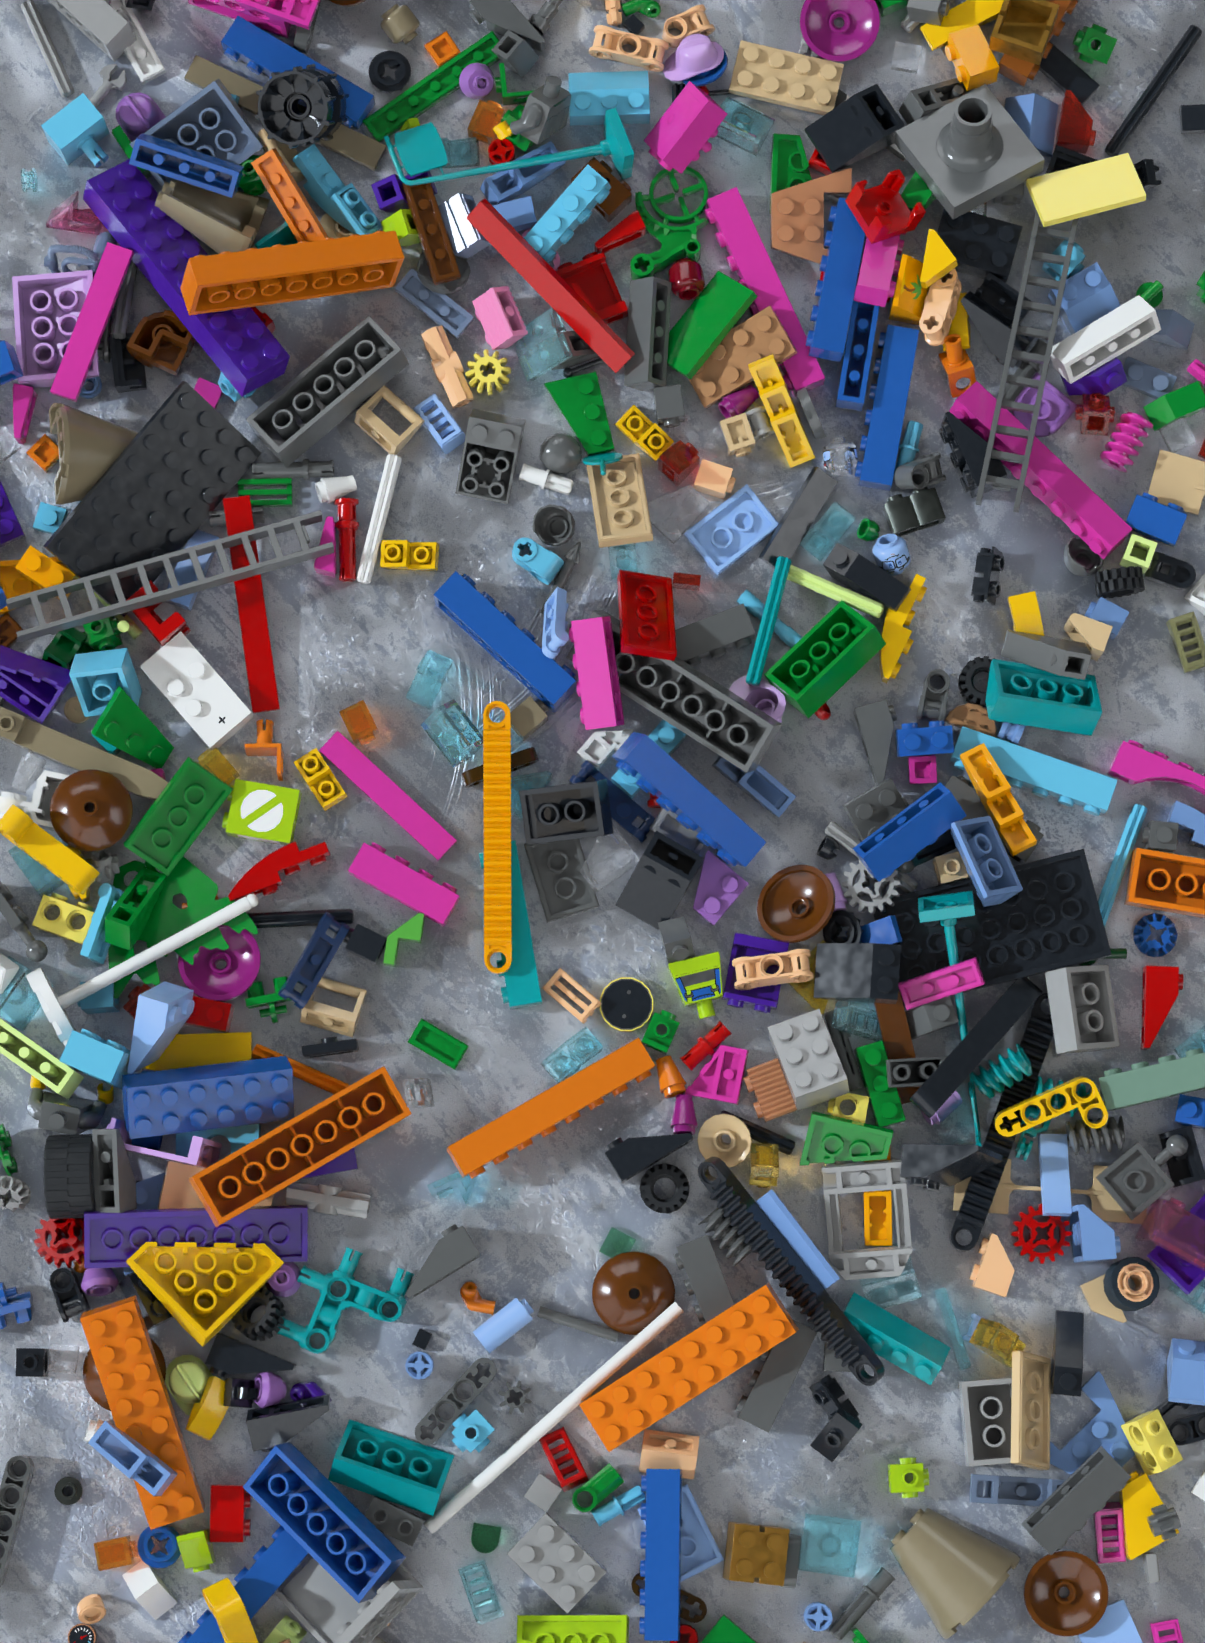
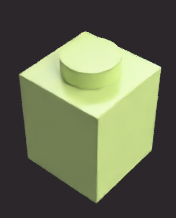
M1132 534L1127 541L1119 565L1126 568L1129 566L1141 567L1143 574H1145L1150 566L1158 543Z

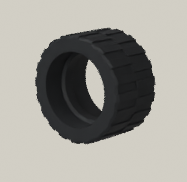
M92 1134L48 1136L44 1148L43 1166L47 1214L51 1219L84 1218V1212L96 1211Z

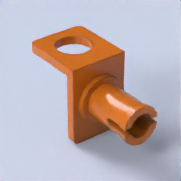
M950 334L944 338L946 352L940 353L939 359L948 375L951 396L955 398L970 388L976 382L974 366L966 350L962 349L960 335ZM964 377L970 379L966 387H956V382Z
M263 719L256 722L257 743L245 744L246 755L277 756V776L279 781H283L284 752L281 743H273L274 722L266 719V730H264Z

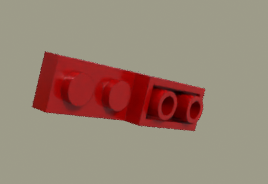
M296 841L281 847L255 864L239 880L228 895L229 900L236 902L243 897H247L249 894L258 895L263 893L264 896H268L278 892V887L283 885L280 874L285 873V876H290L300 872V867L310 863L311 866H316L326 862L325 857L330 856L327 844L322 842L302 851L299 850Z

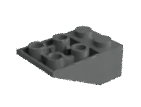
M477 409L472 410L468 420L455 494L504 504L509 503L526 419Z

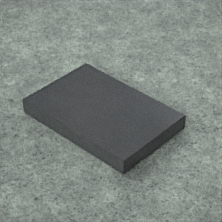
M579 839L524 844L547 923L599 908Z

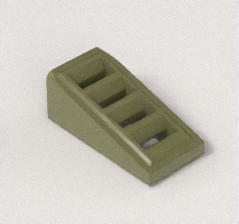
M1194 611L1169 619L1166 625L1184 674L1205 667V644ZM1189 623V628L1178 631L1177 626ZM1193 634L1194 638L1181 642L1180 637ZM1193 644L1197 645L1196 649L1184 652V647ZM1200 654L1201 659L1188 663L1187 658Z

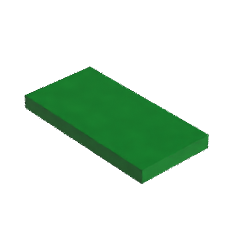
M718 271L670 330L667 366L691 380L757 298L755 292Z
M188 757L123 845L169 876L232 792L233 788Z

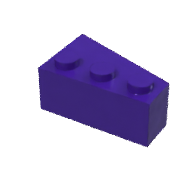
M0 645V696L42 724L55 709L72 682L69 675L70 670Z

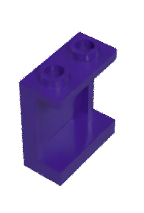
M735 933L722 1000H727L728 1006L743 1008L744 1004L755 1006V1011L770 1013L771 1009L776 1010L781 984L757 987L751 990H737L734 986L737 980L732 960L745 956L754 957L788 952L789 943ZM769 966L766 973H776L779 970V966Z

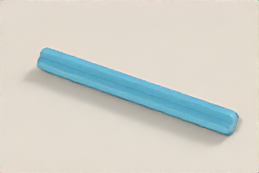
M1134 804L1098 899L1104 927L1147 813V808L1140 804Z

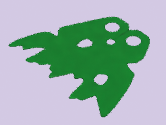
M183 856L169 876H167L154 909L138 940L145 941L148 949L235 901H230L228 897L215 900L218 893L217 884ZM134 860L119 867L120 873H115L113 886L125 891L128 886L124 883V876L130 871L139 872L142 867L155 872L158 871L146 861L144 864ZM182 893L187 899L188 907L180 909L172 903L173 896ZM246 912L222 924L229 926L237 933H241L243 929H246L255 935L258 934L257 927ZM216 927L174 951L189 964L193 965V956L199 952L200 946L210 950L215 948L227 950L229 945L224 940L219 927ZM111 944L108 949L109 969L135 956L134 946L131 950H127ZM156 960L114 982V998H119L134 974H137L145 984L159 985L160 979Z

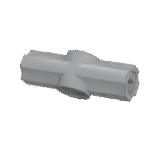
M294 1182L287 1187L285 1205H307L308 1209L314 1210L313 1212L336 1216L343 1214L350 1217L367 1219L371 1195L342 1190L343 1188L322 1184L314 1186Z

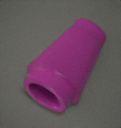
M748 385L722 397V401L718 404L719 410L726 419L743 414L759 398V394L752 385Z
M690 1094L676 1095L671 1121L673 1134L691 1133V1135H694L695 1129L698 1128L694 1103Z

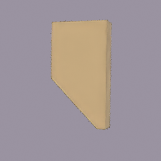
M1105 1274L1079 1285L1092 1312L1121 1323L1127 1322L1123 1311L1116 1308L1108 1300L1104 1292L1103 1280Z

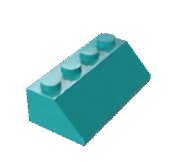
M992 659L985 700L989 720L1092 736L1103 713L1095 675L1086 674V678L1083 680L1059 676L1022 663Z
M349 1419L334 1456L328 1480L434 1516L454 1455Z

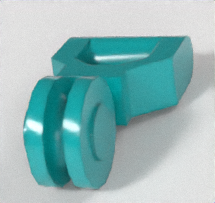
M1029 1105L1026 1108L1025 1117L1035 1119L1040 1111H1037L1036 1107ZM1051 1119L1043 1122L1040 1129L1029 1128L1021 1132L1015 1148L1016 1158L1023 1155L1022 1160H1027L1033 1141L1030 1140L1027 1144L1024 1135L1035 1138L1037 1134L1046 1132Z

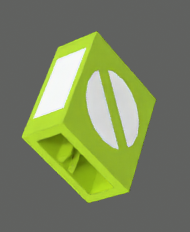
M235 779L234 786L230 785L233 790L227 797V801L231 802L230 810L224 813L222 828H226V834L228 836L285 846L293 843L302 796L301 791Z

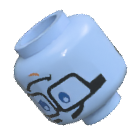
M896 534L881 536L873 546V556L876 565L892 576L901 574L911 562L906 541Z

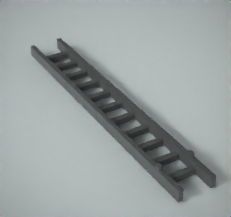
M1036 210L976 497V505L981 506L985 484L993 485L992 489L1010 492V488L1017 489L1013 512L1019 513L1079 218L1072 221L1070 232L1039 227L1040 217ZM1037 235L1067 240L1066 255L1060 256L1034 251ZM1032 260L1063 265L1061 280L1029 276ZM1027 284L1057 289L1058 294L1055 306L1024 300ZM1022 309L1053 314L1050 331L1019 326ZM1016 335L1048 340L1045 355L1013 350ZM1011 359L1043 364L1040 380L1008 375ZM1006 383L1038 389L1035 405L1003 400ZM1001 408L1033 414L1030 430L998 425ZM996 433L1028 439L1025 455L993 450ZM991 458L1023 464L1019 481L987 475Z
M319 510L6 599V605L8 610L29 604L33 606L39 626L16 632L18 642L20 643L48 634L55 635L62 630L334 553V545L330 542L313 548L308 546L310 539L305 526L322 521V513ZM294 529L302 551L283 556L276 534ZM269 537L276 558L257 563L250 542ZM243 544L250 565L231 571L224 549ZM217 552L224 573L205 578L198 556ZM190 559L197 581L178 585L171 564ZM164 566L171 588L153 593L146 571ZM139 574L145 595L126 601L119 579ZM111 581L119 603L99 608L92 586ZM85 589L92 610L73 616L66 594ZM59 596L66 618L46 623L39 602L43 603L50 598Z

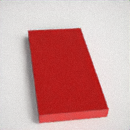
M619 570L617 583L621 652L674 661L677 649L672 578Z

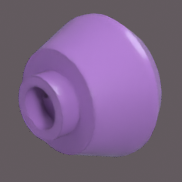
M482 63L469 64L462 70L459 78L461 91L471 99H482L488 96L495 82L492 70Z
M284 1262L265 1283V1286L277 1297H289L296 1293L301 1286V1283L297 1282L299 1275H302L301 1271L294 1262Z
M87 1268L84 1271L81 1290L88 1296H105L115 1291L119 1281L112 1268Z
M259 1372L254 1380V1388H258V1397L254 1402L260 1408L278 1404L281 1399L285 1398L286 1383L282 1381L280 1376L272 1372Z

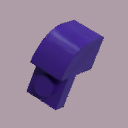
M430 171L412 177L407 175L405 178L415 180L426 176L432 177ZM393 174L371 184L379 209L388 213H394L400 209H409L402 188L403 182L398 175ZM431 183L434 195L438 194L435 183Z

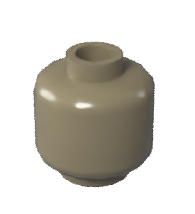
M395 4L381 16L383 20L380 26L393 43L397 44L403 41L407 44L418 35L415 30L419 27L420 22L407 5L399 6Z

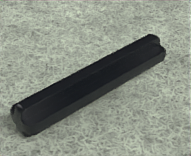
M722 1110L721 1113H720V1114H724V1113H725V1114H729V1115H734V1114H732V1113H730V1112H727V1111H725V1110ZM736 1116L750 1130L751 1139L784 1154L790 1155L795 1147L793 1140Z

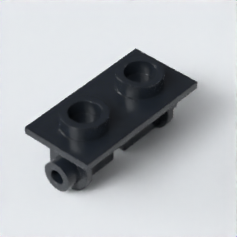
M992 546V550L981 548L980 552L977 553L975 572L984 573V577H974L971 596H973L974 602L983 603L985 599L995 606L996 598L1000 595L1001 585L999 576L1000 571L1004 569L1005 560L1003 553L996 547Z
M828 1374L819 1382L809 1387L815 1402L822 1406L828 1415V1420L841 1407L860 1421L858 1418L860 1414L849 1398L842 1403L839 1402L838 1398L844 1395L845 1392L835 1377L831 1378Z

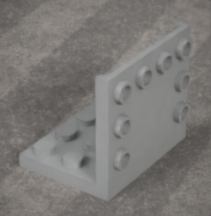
M312 1558L276 1596L319 1643H371L423 1589V1586L400 1564L388 1581L377 1590V1594L373 1599L358 1603Z

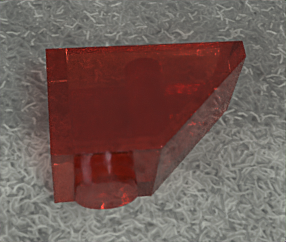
M1066 90L1062 100L1055 147L1058 145L1086 154L1088 147L1094 146L1096 130H1092L1093 119L1073 92Z
M679 440L659 456L658 470L678 487L699 465V451L689 442L684 444Z

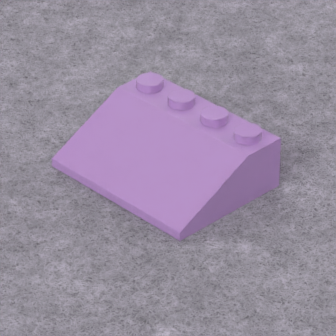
M93 270L12 277L16 354L24 375L18 378V382L21 385L33 388L52 387L93 281ZM98 348L86 379L99 376Z

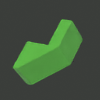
M418 913L387 936L384 966L396 967L399 941L421 944L425 922L424 914Z

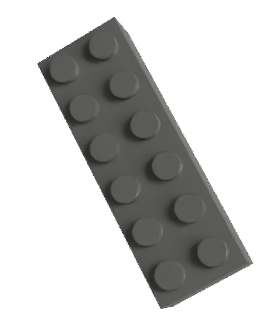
M367 316L246 418V421L257 437L287 468L408 366L409 362L402 349L370 316Z

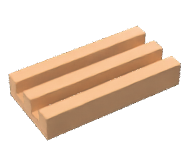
M561 968L542 988L583 1024H585L589 1016L593 1015L594 1010L602 1004ZM560 977L565 979L592 1003L587 1006L561 984L558 979ZM555 985L580 1006L584 1012L580 1014L553 991L551 987Z

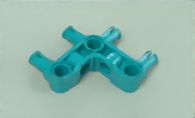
M348 1247L345 1249L346 1251L338 1270L325 1275L304 1265L301 1273L309 1275L311 1278L299 1275L297 1282L320 1290L321 1296L309 1325L302 1326L283 1317L282 1319L285 1320L283 1326L290 1328V1330L278 1327L280 1330L276 1334L299 1342L300 1348L312 1353H324L334 1341L338 1332L336 1327L343 1310H347V1308L355 1307L369 1313V1317L387 1322L399 1320L407 1303L405 1294L414 1274L407 1271L403 1281H401L405 1270L397 1268L391 1287L386 1292L355 1281L353 1275L363 1253L355 1251L350 1261L354 1250ZM337 1281L344 1282L347 1288L346 1293L342 1297L334 1296L331 1290L332 1285ZM390 1301L398 1306V1312L392 1318L386 1317L383 1313V1306ZM315 1333H321L325 1337V1345L321 1349H315L311 1345V1337Z

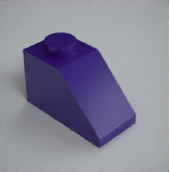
M1117 357L1072 384L1060 375L1068 395H1106L1127 382L1122 363Z

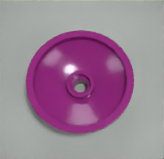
M806 0L800 14V29L808 47L818 56L835 62L853 60L864 54L874 43L880 26V15L875 0ZM841 18L844 21V26L841 28L836 27L834 20Z
M220 925L218 927L229 948L227 950L219 948L210 950L200 946L199 952L193 956V965L178 955V968L184 983L189 989L194 990V994L210 1000L227 1001L242 995L253 985L260 970L261 956L257 942L248 930L243 929L241 933H237L229 926ZM225 961L226 966L223 969H218L217 963Z

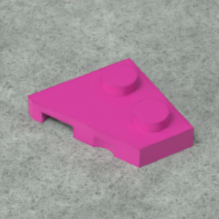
M720 1045L709 1063L705 1064L699 1072L700 1074L692 1085L688 1086L685 1094L738 1105L749 1051Z

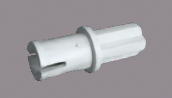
M524 463L521 469L519 480L541 486V490L547 488L569 495L573 488V480L550 473V469L544 471L529 466Z

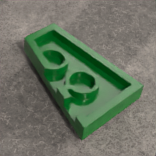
M596 372L544 383V387L555 401L559 411L565 417L588 456L614 451V444Z

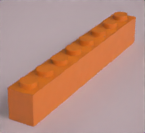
M637 1038L453 1143L446 1150L462 1178L469 1175L473 1179L486 1171L484 1169L485 1165L492 1161L497 1165L508 1159V1152L517 1148L520 1152L533 1144L532 1138L539 1134L544 1138L557 1130L555 1125L565 1120L566 1124H569L581 1116L579 1111L586 1107L593 1110L605 1103L603 1100L605 1096L612 1093L616 1097L628 1089L626 1084L635 1079L637 1083H640L652 1076L650 1071L655 1067V1064L641 1040Z

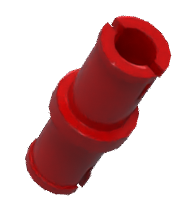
M719 1021L703 1038L700 1036L697 1039L698 1043L680 1059L692 1071L709 1054L712 1056L715 1053L714 1049L732 1033Z

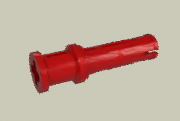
M355 498L335 499L338 521L335 522V527L339 531V581L357 580L355 530H358L359 522L356 521V505L359 504V500Z

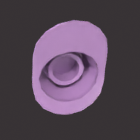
M699 33L691 34L681 41L676 52L672 53L666 60L663 73L671 81L689 79L716 68L724 58V50L721 45L711 41L709 36Z
M747 676L740 677L733 682L729 689L731 692L782 723L781 718L786 708V699L780 690L763 678H761L759 686L747 684Z

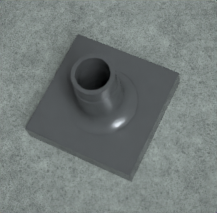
M986 84L895 131V145L953 220L1044 171V157Z

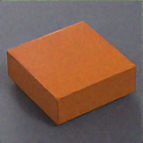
M447 31L424 45V48L438 68L461 53Z
M46 434L26 452L46 473L59 461L58 445Z

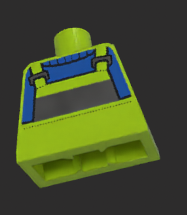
M719 951L669 963V973L684 1006L696 1005L700 1019L716 1016L712 1000L720 999L723 996Z

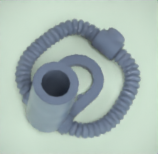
M101 232L96 237L92 251L78 245H52L48 248L47 256L44 258V266L48 267L52 273H61L58 268L56 252L84 254L88 256V259L77 257L65 258L61 263V269L63 272H73L67 267V264H78L79 267L86 265L88 270H93L94 277L107 242L117 245V241L109 232Z

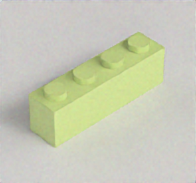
M0 1018V1053L56 1093L69 1100L84 1077L71 1067L60 1062L54 1055Z

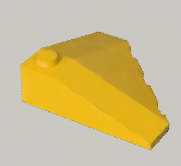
M145 1242L126 1260L130 1268L169 1313L202 1347L232 1319L284 1264L265 1243H254L253 1248L236 1247V1243H214V1247H197V1242H175L174 1247L157 1246V1242Z

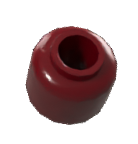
M682 258L670 267L668 277L672 285V293L682 300L697 298L705 287L701 265L688 258Z

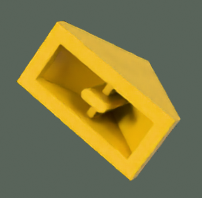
M929 229L920 279L922 288L930 287L958 266L957 259L934 229Z

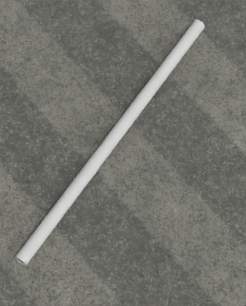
M676 1302L671 1304L439 1509L434 1516H431L424 1523L427 1529L432 1534L436 1532L684 1312Z

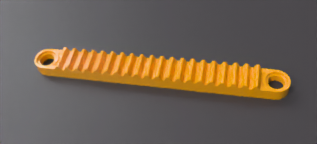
M493 701L485 707L483 713L484 962L488 971L499 975L507 972L512 963L510 709L505 703ZM494 708L502 709L505 712L503 721L499 723L491 721L489 718L491 710ZM499 952L506 957V963L501 968H495L490 963V958L494 953Z

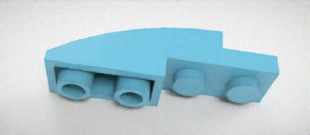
M315 144L303 150L292 159L307 179V182L303 185L305 190L342 227L353 234L359 235L373 234L382 228L381 222L352 183L347 186L343 184Z

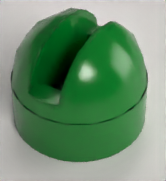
M865 518L858 526L857 537L864 541H875L879 537L877 532L880 531V527L875 521Z

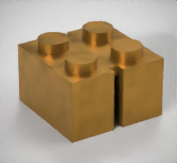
M1004 0L1000 15H998L991 34L989 49L1040 65L1048 39L1057 19L1059 5L1046 0Z
M728 1522L722 1578L731 1581L784 1586L790 1529Z

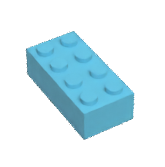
M83 1028L80 1033L72 1031L59 1060L79 1072L123 1090L122 1075L130 1074L127 1073L130 1057L129 1049L109 1039L106 1041L97 1034Z

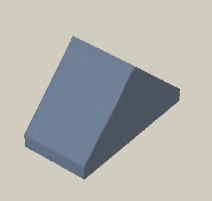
M1155 309L1161 330L1147 339L1187 350L1195 324L1173 309Z

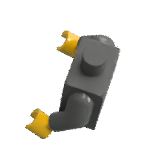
M548 76L545 84L528 96L519 120L511 122L510 126L505 120L493 128L497 137L502 140L513 134H521L538 145L564 128L567 124L571 94L561 87V79L556 76Z
M31 1075L30 1086L32 1089H30L27 1111L31 1117L39 1120L38 1127L41 1129L70 1135L81 1134L99 1125L107 1108L106 1104H110L114 1100V1087L111 1086L110 1090L103 1091V1083H100L97 1086V1101L95 1102L70 1097L68 1100L59 1094L43 1091L46 1085Z

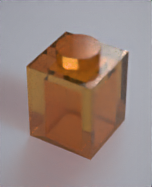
M479 100L467 128L468 137L490 145L497 138L493 128L501 123L505 114L502 106L491 100H487V102Z
M364 700L339 711L354 744L360 742L361 745H365L376 739L375 735L379 731Z
M130 1535L94 1543L99 1571L134 1564V1558L138 1557L136 1541H131Z

